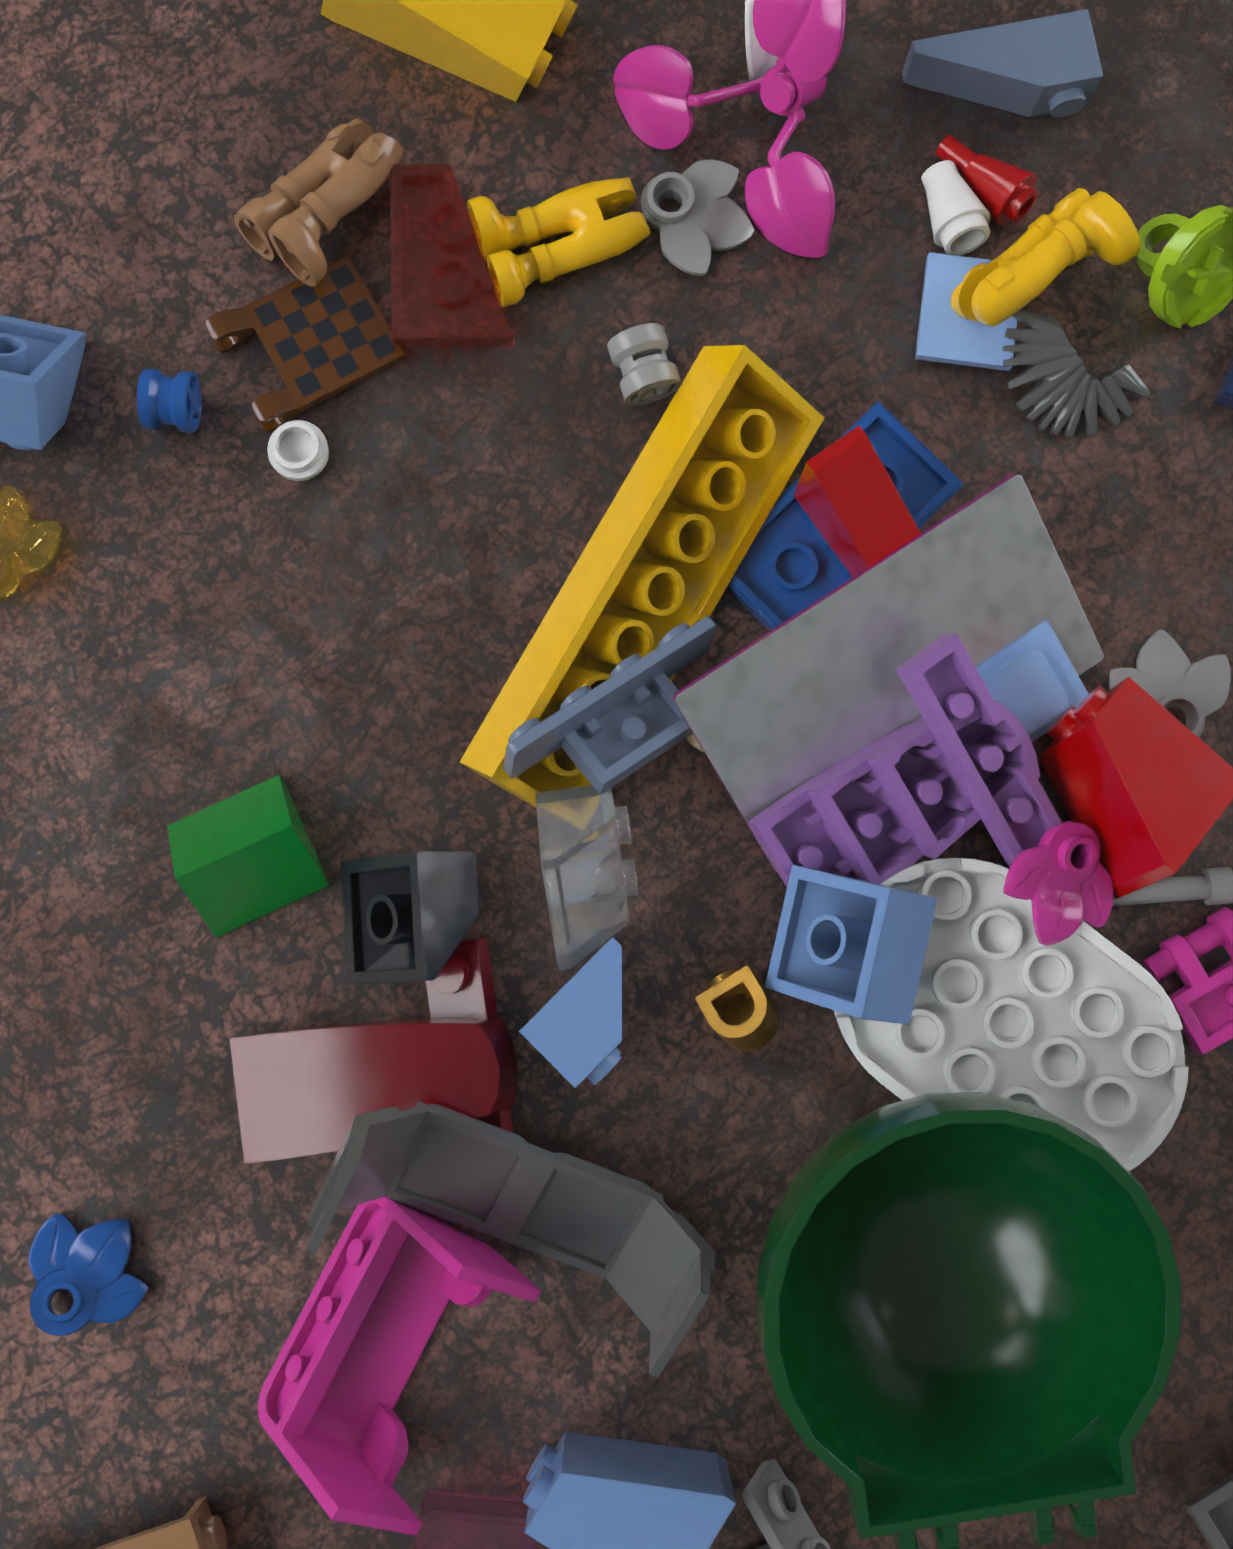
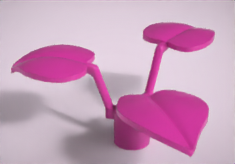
M754 0L753 26L756 38L764 51L777 56L778 59L776 66L769 69L764 76L746 83L703 94H691L693 70L690 62L677 50L663 45L642 47L631 52L619 62L613 76L614 94L628 125L637 137L656 149L666 150L675 148L690 136L694 125L691 106L701 107L760 92L761 100L769 111L781 116H787L786 123L768 152L770 166H763L753 170L746 179V206L759 232L778 248L794 255L810 258H819L829 253V236L835 216V195L828 172L820 162L808 154L792 152L781 158V153L797 124L803 122L806 118L803 107L818 100L825 91L827 84L826 75L836 64L842 48L846 19V0Z

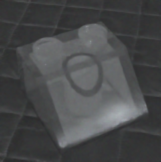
M592 785L535 793L541 867L558 971L572 969L628 924L630 919L627 897L639 895L634 858L622 860L620 845L632 843L627 805L614 807L612 788L601 795Z

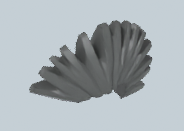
M1020 310L1012 316L1023 324L1026 329H1006L1004 337L1017 341L1019 344L1003 346V351L1016 354L1015 357L1003 360L1004 367H1028L1007 382L1009 389L1037 380V383L1016 405L1020 411L1031 407L1026 416L1029 421L1034 420L1043 413L1038 425L1039 429L1044 430L1052 422L1051 434L1058 435L1063 428V436L1073 437L1079 419H1081L1087 436L1098 433L1097 411L1113 426L1121 423L1118 412L1125 417H1129L1133 413L1122 390L1143 398H1147L1151 393L1129 363L1103 372L1098 378H1091L1076 350L1070 345L1064 329L1060 326L1057 318Z

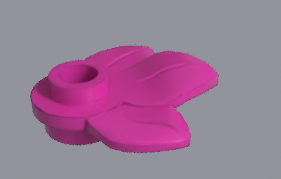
M1067 821L1048 829L1041 837L1038 846L1023 850L1015 858L1006 876L1003 893L1017 899H1031L1035 933L1038 942L1045 946H1051L1069 938L1079 928L1082 920L1087 924L1100 928L1110 916L1114 894L1112 878L1108 871L1099 863L1101 847L1097 834L1092 828L1083 823ZM1075 848L1073 858L1071 859L1072 850Z

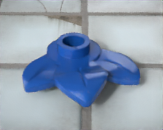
M60 1213L54 1214L45 1221L35 1236L28 1259L30 1269L38 1283L30 1298V1313L39 1329L55 1336L71 1335L84 1328L89 1321L100 1323L118 1322L129 1316L139 1306L149 1288L135 1276L123 1273L132 1248L131 1228L128 1221L120 1219L101 1222L83 1230L79 1235L71 1222ZM67 1289L73 1295V1306L67 1313L58 1315L52 1309V1299L58 1291Z

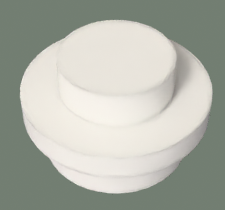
M293 420L282 424L273 432L268 442L267 452L271 465L281 476L293 481H305L315 477L323 470L328 461L329 446L324 434L317 426L307 421Z

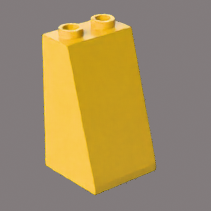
M323 0L320 14L333 22L517 102L526 83L537 89L553 57L552 54L543 48L551 32L562 38L578 4L572 0Z

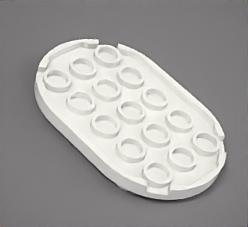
M938 858L913 864L882 882L881 885L935 897L938 900L910 1025L864 1020L833 1010L847 1045L868 1073L902 1101L928 1093L983 1092L1029 1103L1043 1108L1091 1135L1128 1171H1131L1147 1159L1166 1138L1179 1115L1185 1098L1189 1067L1185 1066L1184 1044L1181 1029H1183L1182 1023L1171 999L1156 979L1139 963L1083 920L1079 928L1062 942L1051 946L1040 944L1033 925L1031 899H1017L1003 893L1004 883L1009 871L1006 867L969 858Z

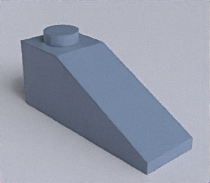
M1085 9L914 40L911 43L902 70L904 84L1023 116L1033 117L1050 113L1051 116L1060 118L1075 114L1087 106L1103 78V72L1089 11Z

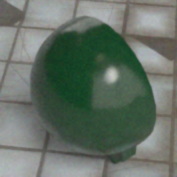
M983 1092L923 1094L876 1108L835 1132L800 1167L771 1216L757 1271V1330L772 1387L778 1402L806 1447L847 1484L850 1511L860 1540L893 1534L896 1549H918L914 1530L934 1527L933 1532L937 1549H960L957 1523L1026 1512L1034 1542L1040 1546L1054 1543L1053 1540H1055L1052 1507L1068 1505L1070 1523L1075 1529L1076 1535L1082 1539L1094 1537L1097 1533L1094 1500L1136 1494L1131 1442L1165 1388L1180 1338L1181 1280L1169 1232L1143 1186L1109 1151L1085 1131L1041 1107Z

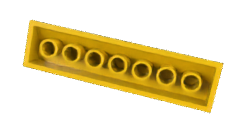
M703 346L460 760L461 764L505 791L582 834H585L610 789L600 795L562 747L511 779L503 769L508 739L519 726L528 720L538 718L542 722L559 711L562 702L578 688L589 685L591 689H594L608 680L614 668L627 657L633 654H639L641 657H644L658 648L662 638L676 626L687 623L691 627L712 614L825 418L747 346ZM677 673L669 677L671 682L674 680Z

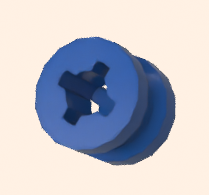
M143 369L137 387V410L141 426L145 430H160L164 425H175L180 432L194 433L197 431L201 419L202 392L200 380L196 372L180 371L176 376H165L159 369Z

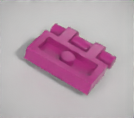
M1223 907L1207 917L1206 925L1185 937L1176 934L1159 944L1160 951L1142 960L1143 968L1156 981L1172 972H1175L1180 978L1184 987L1171 993L1168 997L1171 999L1183 1026L1181 1030L1194 1053L1202 1055L1233 1038V909L1230 910ZM1220 945L1224 946L1231 960L1206 974L1198 958Z

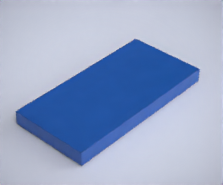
M879 401L841 436L843 437L860 425L868 436L918 529L964 485ZM800 477L777 499L726 588L769 632L852 578L793 496Z

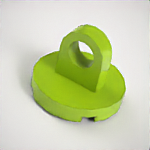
M1217 205L1200 211L1191 219L1179 214H1163L1152 218L1141 226L1138 230L1140 252L1136 256L1139 268L1151 278L1148 287L1149 307L1158 318L1176 328H1181L1180 326L1185 323L1195 327L1206 323L1228 305L1233 299V208ZM1170 239L1161 253L1151 252L1157 244Z

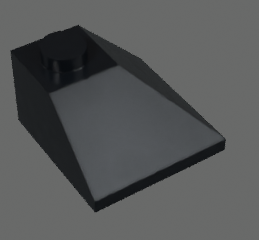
M476 850L416 851L341 862L348 985L431 981L437 978L480 914V882L477 873Z

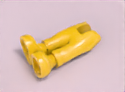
M630 177L593 181L567 189L532 208L528 206L516 210V216L502 215L493 201L486 196L480 195L467 200L469 216L483 262L487 263L494 292L502 307L517 304L523 298L525 288L535 280L539 284L554 281L555 277L623 254L651 234L644 214L640 212H629L604 221L605 217L625 210L635 201L637 196ZM566 232H573L571 235L549 244H541L529 248L528 253L515 255L511 252L523 245L527 248L540 243L544 239Z
M1077 188L1060 200L1049 215L1042 214L1028 226V230L1006 251L988 264L983 262L971 268L963 277V282L953 291L950 299L951 308L957 315L967 320L979 321L984 325L995 327L1020 311L1041 294L1067 266H1071L1083 258L1090 257L1096 253L1102 260L1111 265H1124L1140 252V237L1137 229L1125 209L1106 192L1098 191L1090 196L1086 189Z

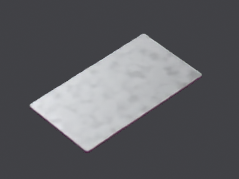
M1012 474L674 694L673 700L747 824L753 817L827 768L881 737L922 718L923 716L898 675L896 668L943 634H958L975 667L1045 620H1048L1078 676L1101 662L1104 654L1023 477L1018 474ZM752 832L754 838L756 839L757 843L759 844L760 848L762 849L763 853L765 854V856H766L767 860L769 861L770 865H771L772 868L776 871L775 867H774L773 864L771 863V861H770V859L768 858L767 854L765 853V851L763 850V848H762V846L760 845L759 841L757 840V838L755 837L754 833Z

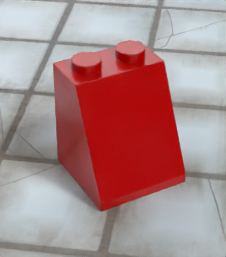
M1127 677L1109 691H1106L1101 686L1096 687L1077 708L1072 705L1064 711L1047 731L1054 740L1039 756L1070 820L1089 826L1097 834L1101 847L1099 863L1108 871L1112 878L1113 897L1115 899L1176 874L1233 800V767L1130 677Z

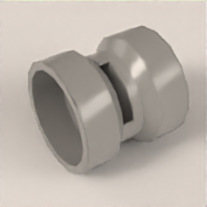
M647 323L628 328L612 337L607 343L612 364L621 369L623 378L620 381V389L624 401L628 405L638 406L661 400L676 392L682 384L677 366L668 361L666 351L669 342L664 327L659 323Z

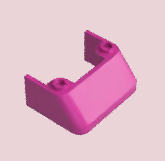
M387 1197L358 1204L263 1384L258 1402V1416L264 1430L332 1521L417 1535L423 1523L392 1486L400 1468L406 1461L409 1450L405 1425L393 1411L396 1402L449 1300L465 1307H475L485 1301L493 1290L536 1302L541 1290L489 1244L431 1213Z

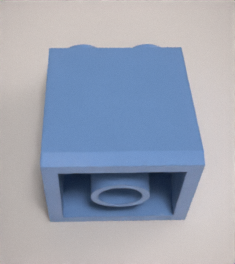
M567 1431L564 1432L555 1449L545 1444L538 1453L526 1476V1480L530 1484L522 1499V1502L528 1506L524 1533L549 1549H709L736 1505L727 1460L717 1453Z

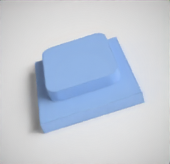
M928 253L915 359L1010 371L1012 366L1004 367L1003 360L1012 358L1014 353L1003 351V346L1015 345V341L1004 336L1007 328L1017 327V320L1011 316L999 325L990 327L979 321L967 320L957 315L951 308L950 299L952 293L963 282V277L976 265L983 262L988 264L992 260Z
M1045 620L976 667L994 701H999L1017 717L1028 732L1031 742L1045 734L1058 717L1070 706L1073 705L1077 708L1089 695L1048 620Z

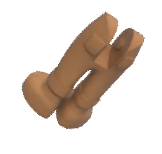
M359 118L347 124H340L328 133L324 142L286 176L281 175L271 184L272 192L263 197L254 198L244 204L234 215L235 225L242 237L258 254L270 261L279 255L287 268L300 281L308 286L315 287L327 272L326 258L319 246L321 235L329 234L341 218L361 206L385 183L403 156V147L398 141L385 133L378 132L373 134L371 126Z

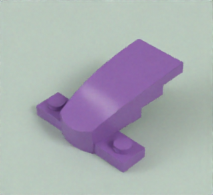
M943 634L896 668L898 675L923 716L922 718L881 737L806 781L747 822L786 887L792 865L881 884L892 875L910 867L923 855L936 859L980 819L983 821L1010 868L1012 862L1023 850L1038 846L1041 837L1048 829L1062 823L1038 780L1040 771L1037 755L1028 732L1011 711L999 701H994L958 634Z

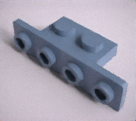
M707 616L691 627L687 623L676 626L662 638L658 648L644 657H641L639 654L627 657L614 668L608 680L594 689H591L589 685L578 688L562 702L559 711L542 722L538 718H533L523 723L508 739L503 769L511 779L515 778L562 747L601 795L693 734L673 700L674 694L679 690L670 681L669 677L699 659L708 651L717 628L715 622Z

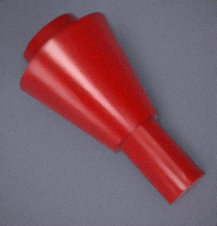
M952 135L945 137L937 148L936 156L943 161L950 160L955 163L958 172L963 175V179L989 211L991 218L997 226H1002L1009 220H1012L1014 223L1019 222L1034 205L1038 197V191L1034 189L1037 174L983 154L977 155Z

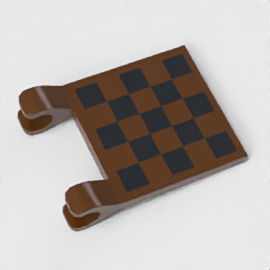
M348 255L328 264L326 275L315 287L308 286L298 279L244 307L218 312L207 318L205 322L211 341L221 353L237 348L252 334L256 333L287 388L260 395L251 403L258 424L267 433L274 432L279 426L291 421L300 412L406 359L403 349Z

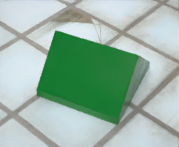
M281 775L268 779L167 826L175 880L215 937H221L331 886Z

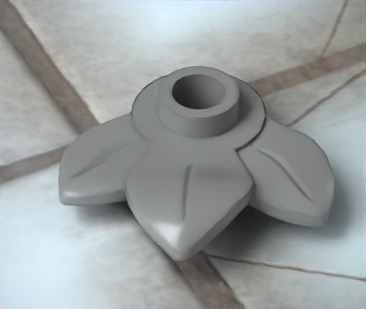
M701 160L695 162L682 174L676 172L662 173L651 179L644 187L641 195V213L644 214L647 224L660 232V245L663 255L681 271L691 275L704 276L709 269L711 250L717 252L732 250L743 245L753 237L754 227L748 216L728 197L737 182L738 168L718 160ZM672 199L680 205V209L675 212H667L662 210L659 204L664 200Z
M1158 630L1141 647L1136 660V669L1121 667L1110 671L1109 687L1112 689L1124 679L1130 677L1165 709L1174 712L1181 723L1197 737H1200L1205 725V716L1215 712L1226 703L1230 691L1231 670L1225 654L1209 656L1191 664L1177 642L1166 631Z

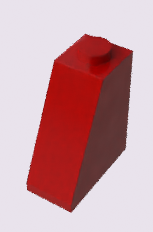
M860 425L806 461L793 496L852 578L921 534L868 436Z

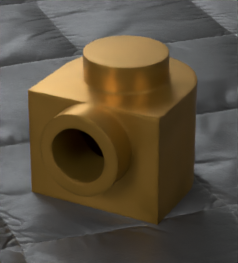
M748 965L740 970L732 969L719 974L708 984L705 992L695 997L711 1028L729 1046L736 1050L750 1052L761 1049L773 1039L779 1026L777 1007L761 980Z

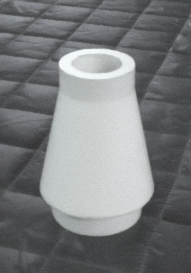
M940 161L930 166L923 173L921 180L926 190L934 243L939 247H943L948 255L960 256L980 247L989 238L991 231L988 224L991 220V215L959 174L953 161Z

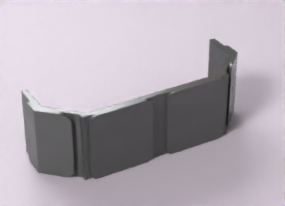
M419 1101L414 1108L400 1111L399 1107H388L355 1115L315 1199L307 1224L313 1227L306 1251L316 1254L337 1210L387 1197L606 1278L650 1331L649 1375L659 1378L710 1297V1287L715 1277V1251L681 1214L674 1213L664 1202V1194L651 1190L650 1186L572 1155L561 1152L553 1153L532 1145L517 1134L441 1105H427Z

